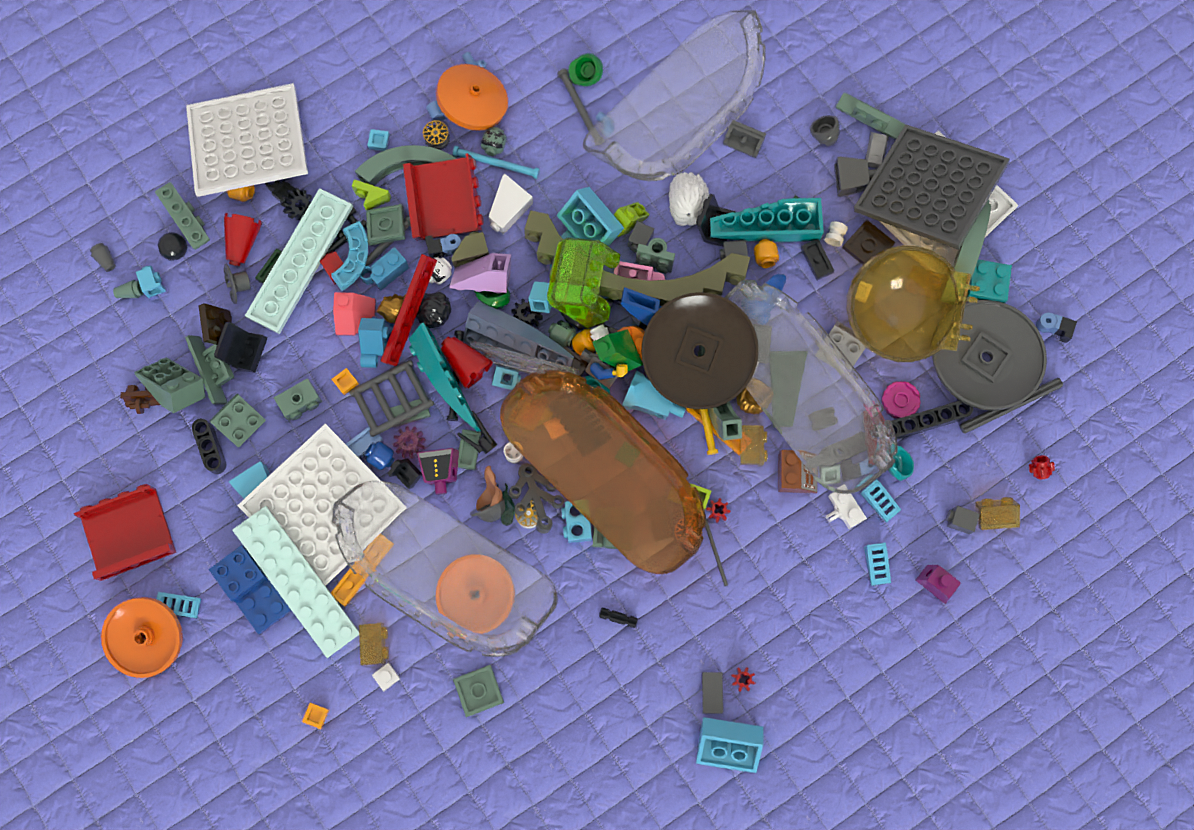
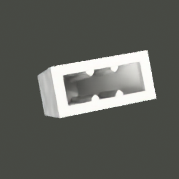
M506 174L502 176L489 214L490 227L495 232L500 231L503 235L533 205V197Z

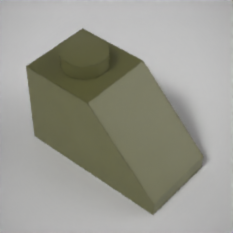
M472 232L464 237L451 258L454 268L489 255L484 233Z

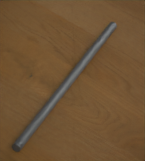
M701 512L724 586H728L705 512Z

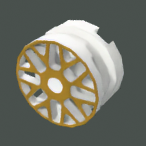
M533 500L530 501L523 516L515 514L517 522L523 528L530 529L536 527L538 516ZM521 507L517 508L519 511H524Z

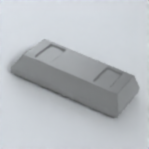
M870 133L865 158L868 161V167L879 168L885 157L889 136Z

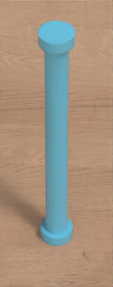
M455 146L453 150V157L460 156L465 158V154L468 153L475 161L530 175L534 179H537L539 176V168L532 169L460 149L459 146Z

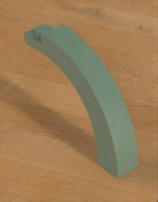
M419 145L400 146L374 155L355 170V173L362 182L375 186L389 174L402 170L403 164L411 163L416 166L457 158L432 147Z
M989 199L957 252L952 269L943 287L941 301L960 306L985 239L992 205L989 204Z
M699 345L698 357L705 353L702 345ZM730 401L718 407L708 409L713 427L723 441L742 438V421L734 412Z

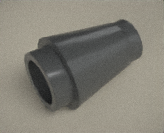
M99 243L90 249L91 257L106 272L116 267L108 246Z

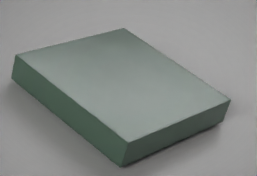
M402 204L366 210L369 245L405 239L404 207Z
M491 665L453 679L466 717L504 703Z

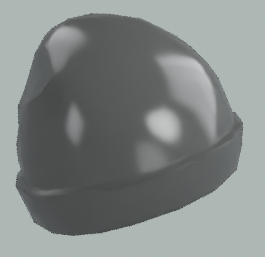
M832 115L822 116L811 124L810 133L819 143L832 146L837 142L840 132L837 117Z

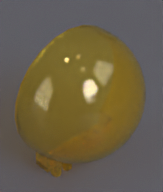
M906 245L884 249L870 257L858 269L851 280L846 303L848 321L856 338L866 349L877 356L895 362H915L926 359L942 349L957 351L959 340L970 341L971 337L960 335L961 328L966 330L973 328V325L962 323L966 302L977 303L978 301L976 297H967L968 289L977 292L980 290V287L969 285L971 274L957 272L944 257L933 250Z

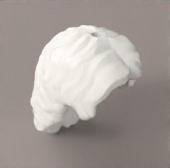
M687 172L680 173L670 183V213L675 223L679 226L695 225L697 217L703 211L704 200L708 199V187L699 174L695 176L692 172L689 174Z

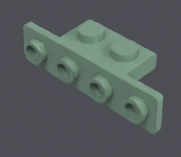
M843 93L836 105V109L895 140L905 126L903 122L847 93Z
M171 182L155 191L194 250L210 241L202 227L205 225L199 215L195 217L193 214L195 209L189 201L185 202Z
M188 335L185 337L188 348L191 351L200 376L203 378V383L211 403L217 405L226 404L227 400L221 386L234 378L230 365L214 357L217 345L214 344L205 349L200 336Z

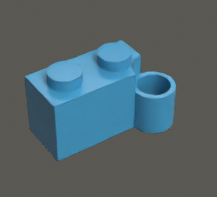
M394 247L371 265V267L365 266L360 278L367 285L374 283L381 291L408 270L409 265L406 259ZM366 273H372L369 278H363Z
M361 318L358 328L361 350L360 365L366 368H377L378 356H383L388 343L386 340L388 338V327H385L384 319Z

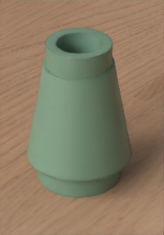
M136 280L129 281L113 289L114 296L117 299L140 298L144 294L139 281Z

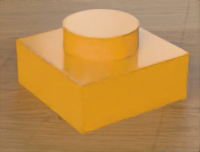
M347 368L331 379L343 395L359 384Z
M309 703L302 722L322 729L329 709Z

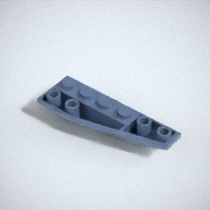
M480 301L468 313L463 342L497 357L566 373L570 372L574 356L529 324Z

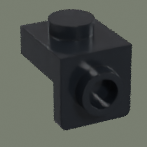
M408 458L394 461L390 466V471L387 473L389 477L397 476L408 489L413 488L422 476L419 469Z

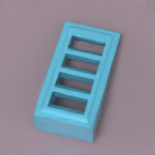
M877 479L860 493L886 523L901 511L900 507ZM876 489L878 492L872 496L870 492ZM881 494L883 498L876 502L875 499ZM886 500L888 504L881 508L879 505ZM892 506L893 510L886 515L885 511Z
M886 543L866 545L864 551L871 586L891 583ZM880 550L881 554L872 555V551ZM873 559H882V562L873 563ZM883 566L884 570L874 571V567ZM884 574L885 578L875 579V575Z
M158 592L157 600L165 604L167 598L166 605L170 609L173 599H176L174 610H172L175 615L191 618L198 617L201 603L200 598ZM184 600L183 610L180 612L181 601ZM192 601L191 613H187L189 602Z

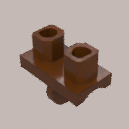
M128 385L126 392H121L120 398L124 400L125 406L130 409H136L137 414H143L144 408L160 405L146 387L145 391H140L138 386Z

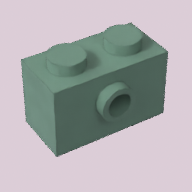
M308 378L274 397L288 421L297 420L302 416V413L307 410L316 409L319 403L322 402Z

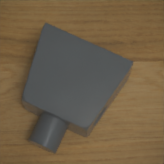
M837 157L834 163L837 196L841 197L863 192L877 169L868 170V161L866 159Z

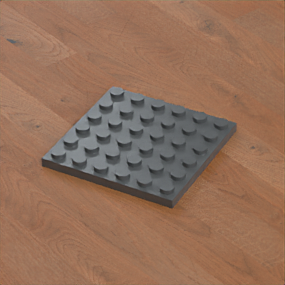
M905 124L854 206V212L959 250L1009 165L1010 158Z

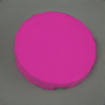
M893 382L883 392V408L893 418L899 419L913 415L920 407V393L909 382Z

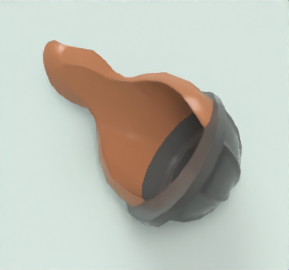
M487 466L484 471L487 484L486 489L478 498L476 509L470 512V515L478 516L486 522H494L499 520L504 514L505 499L503 498L502 491L497 487L496 476L491 470V466Z

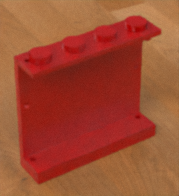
M468 153L465 154V158L416 166L411 163L403 164L412 238L415 240H424L426 236L431 235L433 238L450 234L482 230L481 225L484 224V220L479 212L481 199L477 195L476 189L479 188V182L474 174L476 161Z
M148 484L140 485L136 488L137 490L121 492L116 498L100 500L99 504L84 506L80 508V511L74 513L76 517L81 518L96 567V570L92 572L95 580L103 581L176 553L156 488Z

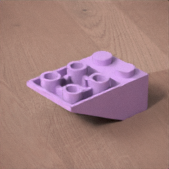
M491 253L456 267L450 288L474 290L477 292H507L511 275V254Z

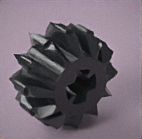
M294 188L293 191L287 190L288 196H282L285 199V202L281 203V206L285 207L283 212L288 214V217L291 219L295 217L296 220H301V217H303L311 203L309 200L312 196L306 194V190H299V188Z
M522 298V304L516 302V308L511 309V313L514 314L513 317L532 327L533 324L539 326L538 320L543 319L542 312L531 311L529 300L528 303H525V300ZM527 312H530L527 317H524Z

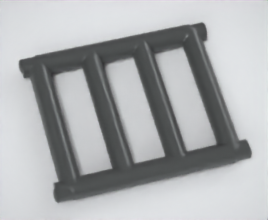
M408 360L349 391V394L352 397L354 396L371 429L369 431L371 437L398 425L434 405V402L431 399L429 400L412 368V360ZM406 371L422 401L421 404L414 408L411 407L395 375ZM387 379L405 411L394 417L378 385ZM370 388L388 420L377 426L361 394Z

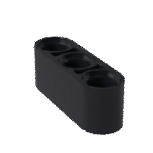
M205 419L195 420L192 424V432L203 464L210 472L221 474L226 469V461L215 429ZM203 425H206V430L203 433H200V428ZM212 442V448L206 451V445ZM218 460V466L212 468L213 461Z

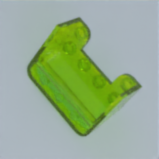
M579 238L560 240L556 250L547 293L549 304L587 328L608 321L610 305L598 295L604 265L611 269L616 268L619 265L621 255L599 240Z

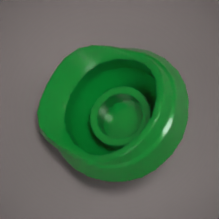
M592 53L580 55L569 66V76L575 85H594L601 79L603 74L601 60Z
M508 288L507 292L502 293L474 291L475 296L482 303L496 309L505 307L511 299Z

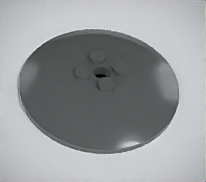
M977 300L955 308L942 320L932 342L933 365L941 383L958 400L978 409L995 411L1017 406L1037 390L1045 375L1047 354L1043 338L1037 327L1021 311L999 301ZM983 353H987L990 356V362L983 360Z

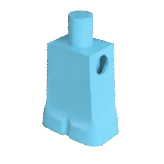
M638 371L635 373L621 408L626 410H638L666 420L669 413L682 418L686 407L672 403L663 397L654 388L650 380Z

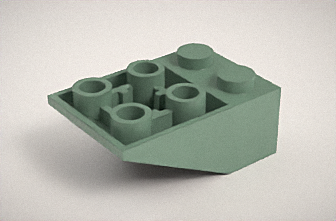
M167 357L134 372L158 403L172 413H176L205 398L203 378Z

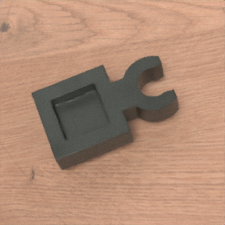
M276 180L272 185L265 183L268 190L272 191V195L280 202H285L282 196H288L287 190L293 191L294 189L285 180L281 183L279 180Z

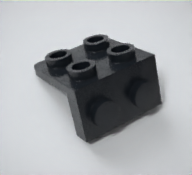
M709 194L708 199L704 200L703 211L697 217L696 225L704 242L723 247V243L727 242V239L711 237L710 218L731 212L736 213V211L719 207L714 194Z
M226 322L214 357L238 370L255 373L268 337L249 333L231 322Z

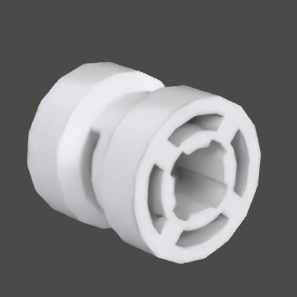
M832 221L828 228L829 233L826 234L824 241L829 245L840 247L843 244V235H846L848 227L843 223Z
M511 441L505 445L504 454L508 462L516 464L522 461L524 451L520 443Z

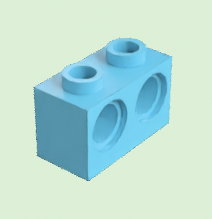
M588 500L566 501L565 507H561L562 519H566L567 526H563L564 538H568V543L592 541ZM577 507L581 510V513L575 517L570 514V510ZM576 526L581 527L583 530L579 536L572 534V529Z

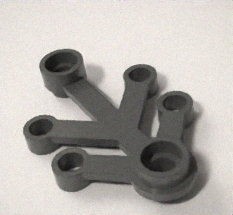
M523 464L518 470L520 478L510 488L509 496L513 499L519 498L521 489L526 482L529 490L522 501L516 504L514 512L518 516H523L530 501L533 500L538 516L536 529L540 533H548L553 523L546 516L541 499L552 504L556 509L563 506L564 499L560 495L553 496L538 488L535 481L546 486V489L550 492L557 489L558 481L554 478L547 479L541 476L532 464ZM549 483H553L555 486L551 487ZM516 490L518 494H514L512 491ZM555 500H559L561 503L557 504ZM521 507L524 511H519L517 508Z

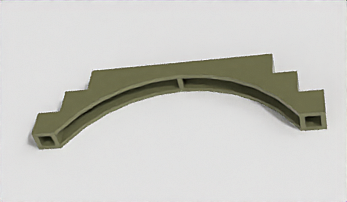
M530 210L524 229L525 239H529L532 242H540L537 249V261L545 265L552 264L549 274L550 283L590 287L592 295L606 296L613 300H621L624 287L659 299L660 306L665 305L676 297L689 293L706 292L722 296L725 282L744 286L750 260L748 256L731 253L712 267L690 276L672 280H639L606 272L587 262L574 252L558 234L549 214Z

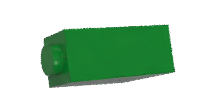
M628 329L608 334L592 342L599 359L615 368L618 364H627L629 372L643 365Z

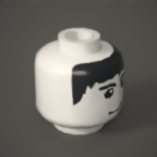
M435 257L434 259L437 260L429 283L441 285L452 275V266L445 258Z

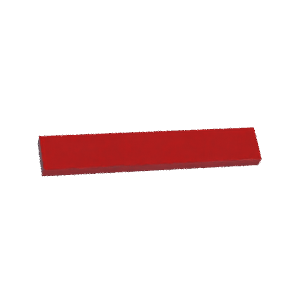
M421 254L381 362L397 366L436 266V259Z

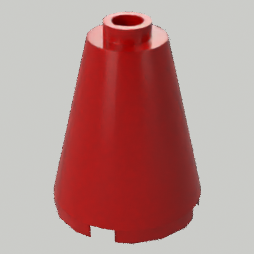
M228 213L224 214L225 257L230 265L240 267L241 263L245 264L262 226L261 220L255 223L254 218L238 214H232V217H229Z
M455 336L452 338L447 337L441 343L442 353L465 389L477 383L483 377L482 374L485 371L488 372L493 365L489 358Z

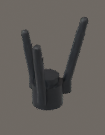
M472 411L474 419L484 434L478 440L479 445L460 432L457 435L479 453L483 451L487 454L498 444L488 434L476 413Z

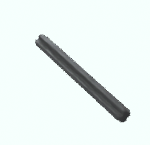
M1060 378L1049 381L1039 386L1028 399L1017 406L1004 410L984 412L960 424V429L963 433L972 431L1063 387V382Z

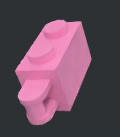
M616 261L613 274L647 281L665 280V276L662 273L654 272L653 267Z

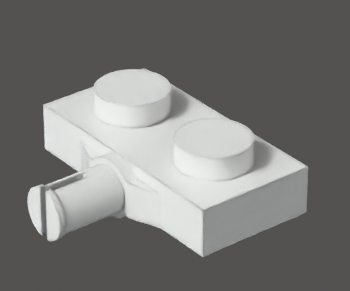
M846 485L828 496L834 506V511L826 515L828 522L839 517L850 529L867 519Z

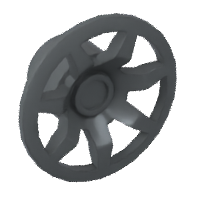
M224 264L227 288L231 287L229 292L230 298L234 304H237V292L250 290L249 278L246 271L232 274L228 264Z

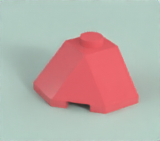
M334 292L333 313L336 335H356L361 318L375 317L376 299L356 293Z

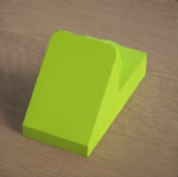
M353 180L351 186L354 193L361 198L366 197L364 201L365 210H372L391 200L389 190Z

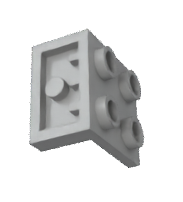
M837 321L815 357L847 376L867 347L869 340Z

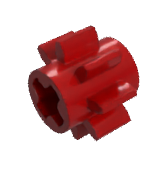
M1044 455L1036 456L1031 460L1032 464H1029V472L1033 473V476L1037 479H1047L1052 475V471H1055L1054 462H1050V458Z
M721 498L716 503L711 500L712 508H706V511L710 512L708 519L713 517L716 519V523L721 518L726 521L727 518L724 514L731 512V510L726 509L728 502L722 503ZM721 507V508H722L721 514H720V513H717V514H716V513L714 512L715 509Z
M739 667L736 668L738 673L736 675L731 674V677L735 678V682L731 685L739 686V692L742 690V687L750 691L749 685L756 684L752 681L755 673L749 674L748 667L743 672H741ZM740 674L747 676L746 684L739 683Z

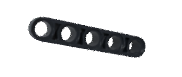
M960 400L889 421L882 427L885 431L884 441H895L962 421L972 414L974 408ZM959 406L965 408L966 414H962L959 411ZM941 412H945L948 415V419L942 418ZM927 417L930 420V425L925 424L922 418ZM904 423H910L912 430H907ZM886 428L893 429L894 435L887 434Z

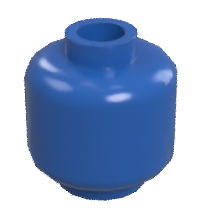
M380 441L371 443L364 454L366 462L378 470H383L386 467L390 468L395 460L393 458V449Z

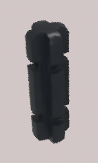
M604 607L601 608L599 617L605 620L610 619L609 621L627 624V626L635 628L638 618L631 615L629 617L627 614L614 610L609 611V609Z

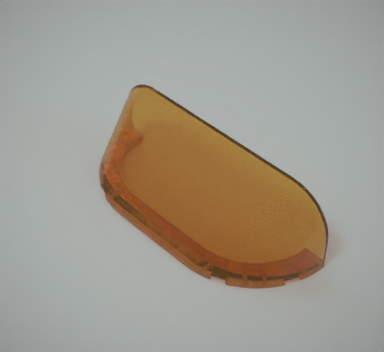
M547 370L541 374L534 372L521 379L502 403L500 420L503 431L511 444L632 564L653 574L671 573L697 553L704 538L702 536V529L705 527V513L700 495L696 487L691 488L686 479L689 475L683 466L613 396L600 386L594 388L586 383L587 379L565 371Z

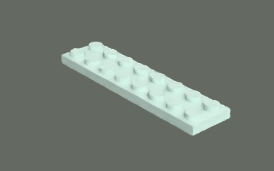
M319 188L245 314L246 318L278 334L281 333L318 269L320 260L326 255L353 208L351 203Z
M267 506L233 529V532L327 658L360 634Z

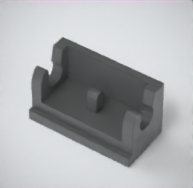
M732 120L725 135L723 145L757 158L766 133Z

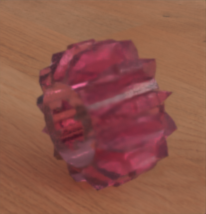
M406 426V432L399 429L400 436L394 435V439L397 442H394L393 446L397 448V454L402 453L403 458H406L409 454L410 459H413V453L418 455L419 449L425 450V446L422 443H425L426 439L422 437V431L417 432L416 427H413L410 431V428ZM412 439L414 443L407 446L405 442Z

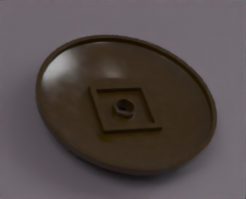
M689 293L667 302L651 318L643 336L642 362L651 384L663 397L672 403L686 408L710 409L731 401L748 385L758 362V339L750 319L735 303L712 293ZM697 345H702L705 349V353L700 357L694 354V348Z

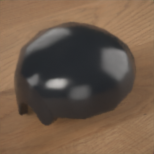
M174 232L164 234L159 239L157 245L160 255L170 261L182 258L187 251V243L184 237Z

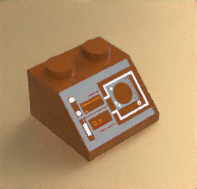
M781 450L778 454V492L817 493V467L808 470L805 461L817 455L801 450Z

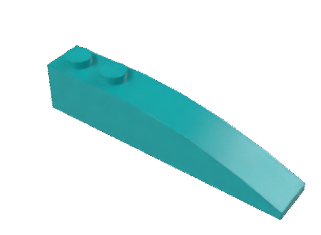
M821 198L781 199L778 202L762 204L752 209L747 208L740 212H731L710 218L711 237L746 241L768 239L773 242L814 241L816 239L820 241L824 234Z
M424 323L420 324L409 338L411 343L409 349L414 357L417 356L419 360L417 365L420 371L426 373L441 397L466 423L477 432L481 431L434 334Z

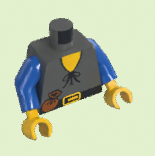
M587 348L584 349L579 357L589 363L585 371L609 389L617 377H623L628 373L627 364H618L615 368L601 361L597 352L593 353Z

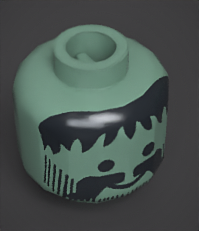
M497 127L485 130L481 147L487 155L495 156L503 152L507 140L504 131Z
M563 320L552 323L548 329L550 333L549 338L561 347H571L572 339L577 334L575 327Z

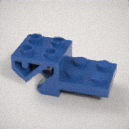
M243 545L208 569L228 598L237 604L257 634L263 633L292 611Z

